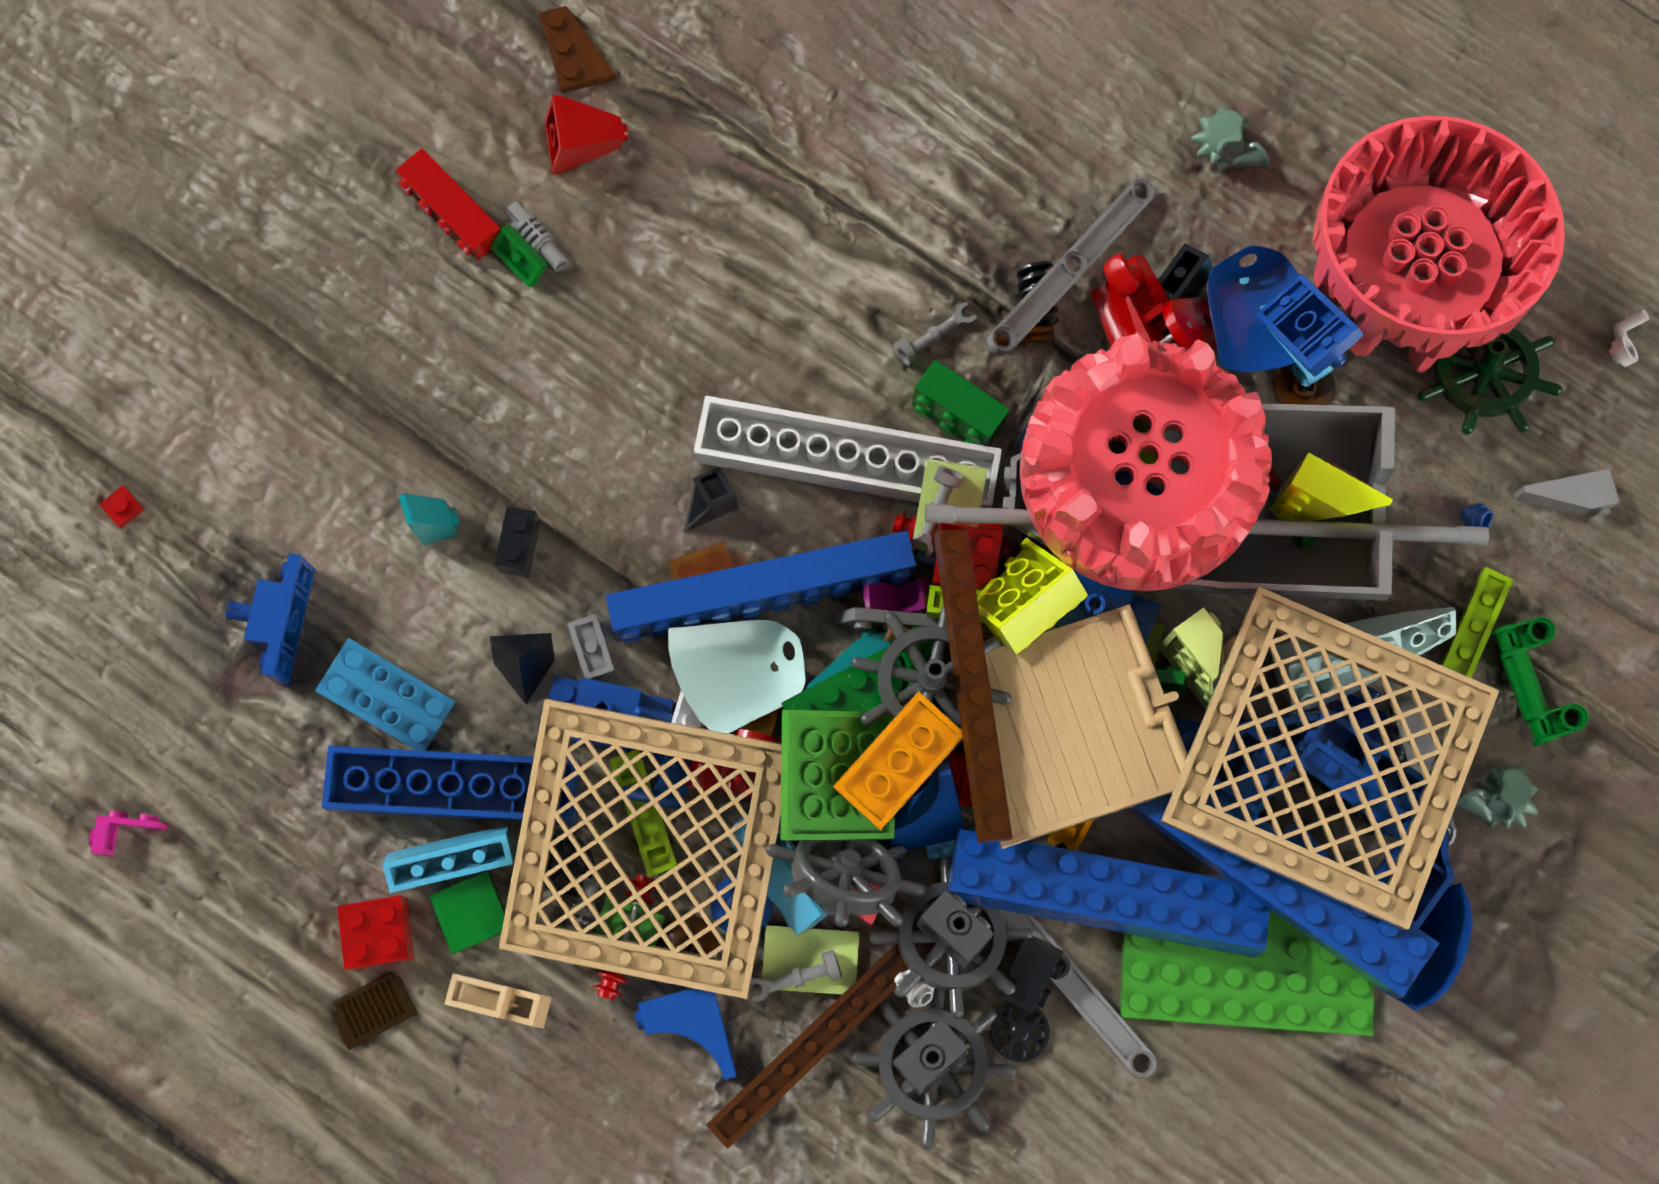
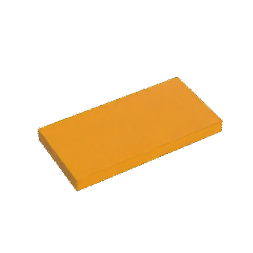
M917 692L832 787L875 827L882 830L963 739L962 730L924 695Z

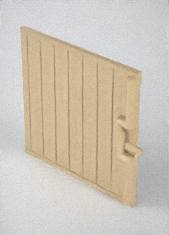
M1130 604L1044 632L1017 655L1005 645L985 655L990 688L1008 692L1012 697L1011 702L1006 705L992 702L1013 837L1009 841L999 842L1001 849L1173 793L1188 756L1168 706L1169 703L1177 701L1179 695L1174 691L1167 694L1163 693ZM948 691L950 699L957 710H959L956 693Z

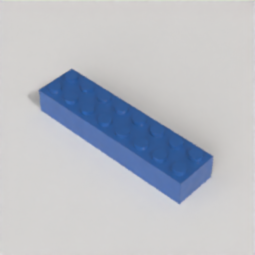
M328 746L321 808L329 812L522 822L534 757ZM569 759L567 761L565 777L576 771ZM576 759L579 765L582 766V763ZM579 774L566 782L575 798L580 795L581 776ZM563 789L559 809L570 802ZM574 806L560 814L566 825L577 824L578 812Z

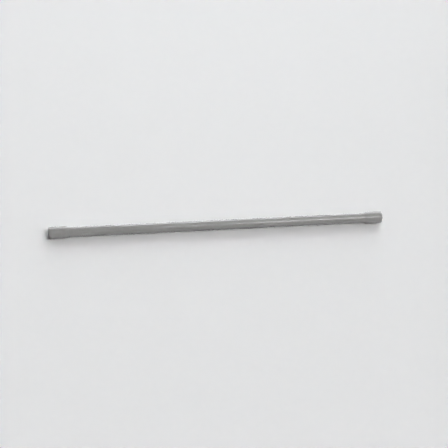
M926 504L925 523L953 524L961 522L1033 525L1026 509L957 507L943 504ZM1257 519L1249 532L1252 535L1374 540L1379 531H1393V540L1445 542L1486 546L1489 542L1488 527L1474 526L1436 527Z

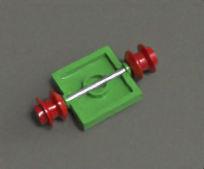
M637 874L636 879L629 878L638 891L655 880ZM655 886L641 895L647 905L654 903L650 893L652 890H656ZM631 891L624 892L627 898L633 895ZM608 897L605 899L601 916L615 908ZM636 899L630 905L627 904L623 907L632 923L646 914ZM618 911L604 920L614 935L627 927ZM654 913V916L663 928L666 916ZM649 917L635 926L644 941L658 933ZM600 924L596 925L594 933L606 935ZM630 930L619 937L638 942ZM659 938L653 941L651 945L657 946ZM606 970L598 971L597 974L602 978L601 983L593 985L594 988L598 989L597 996L615 1001L616 995L623 997L618 989L620 984L628 982L624 975Z

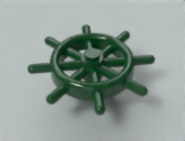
M1513 328L1509 333H1501L1493 341L1488 342L1484 350H1481L1479 346L1471 348L1465 346L1472 358L1454 353L1451 357L1437 359L1434 362L1436 384L1419 391L1417 398L1425 402L1443 394L1453 406L1466 412L1461 431L1465 435L1473 432L1478 416L1496 417L1505 414L1509 415L1517 430L1524 433L1528 431L1529 424L1519 407L1526 402L1532 391L1537 390L1553 396H1559L1563 391L1561 385L1539 379L1540 365L1537 353L1554 345V338L1545 336L1530 343L1521 332ZM1509 347L1512 351L1506 353ZM1520 361L1523 373L1503 367ZM1449 364L1468 370L1452 376ZM1501 380L1521 385V387L1510 395ZM1471 381L1475 382L1472 394L1460 386ZM1488 385L1498 399H1484Z

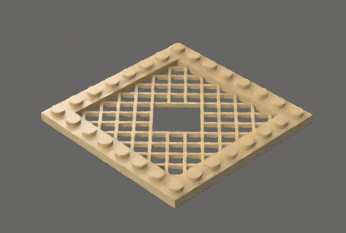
M1258 587L1253 595L1161 823L1400 929L1409 930L1499 690L1262 587ZM1275 632L1283 634V636L1273 639ZM1290 639L1296 655L1281 660L1275 644ZM1298 641L1313 647V649L1302 653ZM1268 649H1270L1276 663L1261 668ZM1320 652L1326 668L1311 673L1305 657ZM1328 654L1343 660V662L1332 666ZM1299 660L1305 676L1290 681L1284 665ZM1350 665L1356 681L1341 686L1335 670ZM1358 667L1374 675L1362 678ZM1278 668L1285 684L1269 689L1263 673ZM1329 673L1336 689L1321 695L1314 678ZM1258 677L1264 692L1249 697ZM1380 678L1386 695L1372 700L1365 683ZM1388 680L1404 688L1393 692ZM1308 681L1315 697L1300 703L1293 686ZM1359 686L1366 702L1351 708L1344 691ZM1287 689L1294 705L1279 711L1272 694ZM1410 691L1417 708L1402 713L1395 696ZM1418 693L1435 701L1423 705ZM1338 694L1345 710L1330 716L1323 699ZM1266 697L1273 713L1258 719L1251 702ZM1389 699L1396 716L1381 721L1374 704ZM1317 702L1324 719L1309 724L1302 707ZM1440 704L1447 721L1432 726L1425 709ZM1246 706L1252 721L1237 727ZM1368 707L1375 724L1360 729L1353 712ZM1449 707L1454 708L1452 714L1450 712ZM1296 710L1303 727L1288 732L1281 715ZM1419 712L1426 729L1411 734L1404 717ZM1347 715L1373 775L1316 796L1290 737ZM1275 718L1282 735L1267 740L1260 723ZM1398 720L1405 737L1390 742L1384 725ZM1254 726L1261 743L1246 748L1239 731ZM1447 726L1440 743L1435 730ZM1378 728L1385 745L1369 750L1363 733ZM1429 733L1436 750L1421 756L1414 739ZM1234 735L1240 751L1225 756ZM1284 739L1291 756L1276 762L1269 745ZM1408 741L1415 758L1400 764L1393 747ZM1263 747L1270 764L1255 770L1248 753ZM1387 749L1394 767L1379 772L1372 755ZM1242 755L1249 772L1234 778L1227 761ZM1435 756L1431 770L1428 772L1423 760ZM1294 760L1300 778L1285 783L1278 766ZM1417 763L1425 780L1409 785L1402 768ZM1222 765L1228 781L1213 786ZM1273 769L1280 786L1264 791L1257 774ZM1397 771L1404 788L1388 793L1381 776ZM1252 777L1258 794L1243 800L1236 782ZM1375 779L1383 796L1368 802L1361 784ZM1303 782L1310 799L1295 805L1288 787ZM1230 785L1237 802L1222 808L1215 791ZM1424 785L1417 803L1412 790ZM1354 787L1361 805L1346 810L1339 793ZM1282 790L1289 807L1273 813L1267 796ZM1406 792L1413 810L1398 815L1391 798ZM1209 794L1215 808L1206 805ZM1333 795L1340 813L1325 818L1318 801ZM1261 798L1268 816L1252 821L1245 804ZM1385 800L1392 818L1377 823L1370 806ZM1313 804L1319 821L1304 827L1297 809ZM1240 807L1245 821L1224 812ZM1364 809L1371 826L1356 832L1349 814ZM1291 812L1298 829L1283 835L1276 817ZM1413 815L1407 832H1405L1401 819ZM1343 817L1350 834L1335 840L1328 822ZM1270 820L1276 835L1255 825ZM1394 822L1401 840L1386 845L1379 828ZM1322 825L1329 843L1313 848L1306 831ZM1374 831L1381 848L1365 854L1358 836ZM1301 834L1306 848L1285 839ZM1352 839L1359 856L1344 862L1337 844ZM1401 845L1394 863L1389 849ZM1331 847L1337 862L1316 852ZM1383 852L1390 870L1375 875L1368 858ZM1362 860L1368 876L1346 866ZM1389 876L1387 884L1378 881V879Z
M548 698L544 699L499 949L747 999L774 857L767 855L766 847L769 844L777 845L781 823L782 744ZM572 737L581 738L580 741L570 747ZM591 741L611 744L612 746L599 754ZM585 743L594 758L580 766L571 752ZM622 747L642 750L643 752L630 760ZM616 749L626 764L611 772L602 758ZM653 753L673 756L674 758L661 766ZM647 755L657 770L643 779L633 764ZM569 759L576 771L565 777L567 761ZM684 759L704 762L706 764L692 772ZM678 761L688 776L673 785L664 770ZM598 762L607 777L593 785L584 770ZM715 765L737 770L723 779ZM709 767L719 782L705 791L695 776ZM629 768L638 783L624 792L615 776ZM746 771L756 773L755 783H753ZM741 773L750 788L736 797L726 782ZM579 774L589 789L575 798L566 782ZM660 774L669 789L655 798L646 782ZM610 780L620 795L606 804L596 789ZM691 780L700 795L686 804L677 788ZM641 786L651 801L637 810L627 795ZM722 786L732 801L717 810L708 794ZM563 789L570 802L559 809ZM672 792L682 807L668 816L658 801ZM592 793L601 808L587 816L578 801ZM752 793L748 815L739 801ZM623 799L632 814L618 822L609 807ZM704 799L713 814L698 822L689 807ZM654 805L688 855V858L638 891L603 839ZM735 805L744 820L730 829L721 813ZM574 806L583 820L569 829L560 814ZM685 811L694 826L680 835L671 820ZM605 812L614 826L600 835L590 820ZM716 817L726 832L711 841L702 826ZM557 821L565 833L553 840ZM747 823L742 847L733 832ZM586 824L595 839L582 848L572 833ZM698 830L707 845L693 854L684 838ZM729 836L738 851L724 860L715 845ZM568 837L577 852L563 860L554 845ZM599 843L608 858L594 866L585 851ZM711 849L719 864L705 872L696 857ZM550 853H552L559 864L547 872ZM580 855L590 870L576 879L567 863ZM741 855L736 878L728 863ZM611 861L620 877L607 885L597 870ZM692 861L701 876L687 885L678 870ZM723 867L732 883L718 891L709 876ZM562 868L571 883L557 891L548 876ZM593 874L602 889L588 897L579 882ZM673 874L683 889L668 897L660 882ZM624 880L633 895L620 904L610 889ZM704 880L714 895L700 904L691 888ZM546 884L553 895L542 902L544 886ZM655 886L664 902L650 910L641 895ZM575 887L584 901L570 910L561 895ZM735 887L730 909L722 895ZM686 892L695 908L681 916L672 901ZM606 893L615 908L601 916L592 901ZM556 899L566 914L552 923L543 907ZM636 899L646 914L632 923L623 907ZM717 899L726 914L712 922L703 908ZM587 905L596 921L583 929L574 913ZM667 905L677 920L663 929L654 913ZM618 911L627 927L614 935L604 920ZM699 912L708 926L694 935L685 920ZM539 914L545 923L538 922ZM649 917L658 933L644 941L635 926ZM569 918L576 929L557 925ZM729 918L726 939L724 940L716 926ZM600 924L606 935L588 931ZM680 924L690 939L675 947L666 933ZM630 930L638 942L619 937ZM711 930L721 945L707 954L697 939ZM662 937L669 948L651 945V943ZM693 943L700 954L681 950ZM723 950L722 959L712 957Z

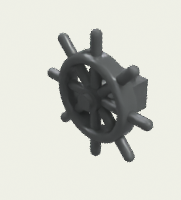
M943 857L940 861L941 882L926 887V894L923 897L897 891L896 895L907 904L902 914V924L898 926V931L873 932L870 935V941L873 944H898L902 959L911 971L896 987L895 993L898 997H905L919 981H922L933 988L949 991L951 1015L953 1018L959 1019L964 1013L962 991L981 984L987 978L1005 994L1012 995L1015 992V985L997 969V966L1004 955L1006 942L1024 941L1026 937L1032 938L1033 933L1030 929H1006L999 909L970 904L971 907L967 909V905L961 897L956 894L951 895L947 891L952 859ZM935 901L930 907L927 906V904ZM917 914L920 916V919L916 926L922 931H912L913 922ZM988 942H991V949L986 959L979 952ZM936 943L923 959L919 956L914 944ZM945 953H947L948 974L941 973L932 968ZM970 962L977 968L965 974H961L960 966L965 969Z
M934 988L931 1009L916 1011L903 1018L888 1001L883 1000L878 1005V1010L893 1027L883 1041L880 1054L855 1052L851 1056V1061L855 1065L879 1067L881 1081L888 1094L884 1100L869 1112V1119L872 1122H878L897 1106L908 1115L923 1120L921 1145L925 1150H930L934 1146L936 1121L951 1119L963 1112L969 1116L981 1131L989 1130L990 1121L974 1102L981 1094L987 1076L1012 1078L1016 1074V1068L1013 1065L988 1063L986 1049L979 1035L997 1018V1012L991 1008L987 1009L971 1024L962 1017L955 1019L950 1011L944 1010L945 991ZM930 1024V1029L920 1038L913 1032V1029ZM952 1029L955 1030V1031H957L959 1034L956 1035V1034L952 1031ZM903 1038L909 1045V1048L900 1056L894 1055L897 1045ZM969 1044L972 1050L974 1062L967 1061L964 1057L968 1054V1048L965 1046ZM892 1068H896L906 1079L900 1086L897 1085L894 1079ZM949 1073L973 1075L972 1081L965 1092ZM942 1084L954 1101L937 1106L938 1087ZM914 1090L919 1096L925 1091L924 1105L913 1101L907 1096Z

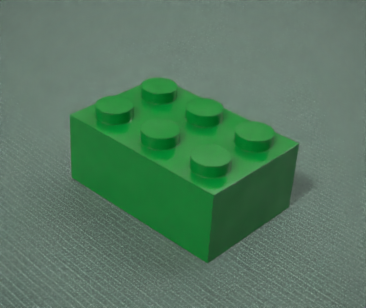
M937 360L933 361L914 387L911 405L914 407L915 413L926 420L930 418L938 423L939 429L949 436L956 435L966 443L988 447L992 445L1004 428L1010 411L1009 408Z

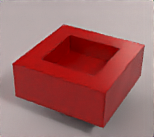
M124 485L99 504L121 529L145 510Z

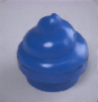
M1477 503L1467 508H1462L1460 510V517L1464 526L1489 528L1493 518V511L1488 509L1487 505Z

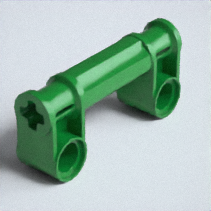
M1537 617L1520 623H1512L1491 631V636H1495L1501 654L1499 657L1521 712L1523 722L1528 724L1533 741L1531 743L1533 747L1585 728L1589 721L1587 710L1579 704H1568L1549 710L1527 652L1541 647L1552 641L1555 637V625L1546 617ZM1533 626L1541 629L1543 633L1542 640L1537 639L1533 635ZM1566 712L1574 716V726H1570L1565 721Z

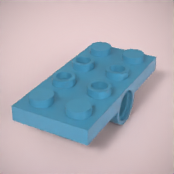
M350 638L346 640L315 692L350 711L367 723L418 751H426L456 702Z

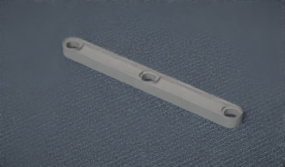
M1146 178L1134 180L987 337V345L992 353L1004 356L1013 350L1155 196V188L1151 181ZM1136 186L1145 190L1146 199L1139 198L1135 194L1134 189ZM1067 259H1074L1079 265V271L1074 272L1070 270L1066 263ZM996 334L1005 335L1009 341V346L1006 348L999 346L995 339Z
M999 909L1006 929H1030L1033 936L1062 950L1032 915ZM1024 941L1016 943L1021 947ZM1063 952L1061 959L1065 963V970L1058 976L1057 980L1051 978L1050 982L1130 1074L1138 1078L1151 1076L1157 1066L1153 1053ZM1138 1054L1146 1055L1150 1061L1149 1069L1144 1073L1137 1072L1133 1067V1059Z

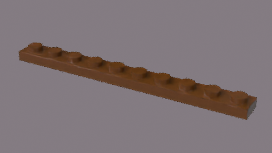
M938 530L933 535L978 843L1009 841L1013 837L967 530Z
M917 923L912 927V931H922L916 926ZM936 943L914 944L916 951L922 959L936 945ZM894 944L706 1124L727 1149L896 988L895 977L899 973L909 970L902 959L898 944Z

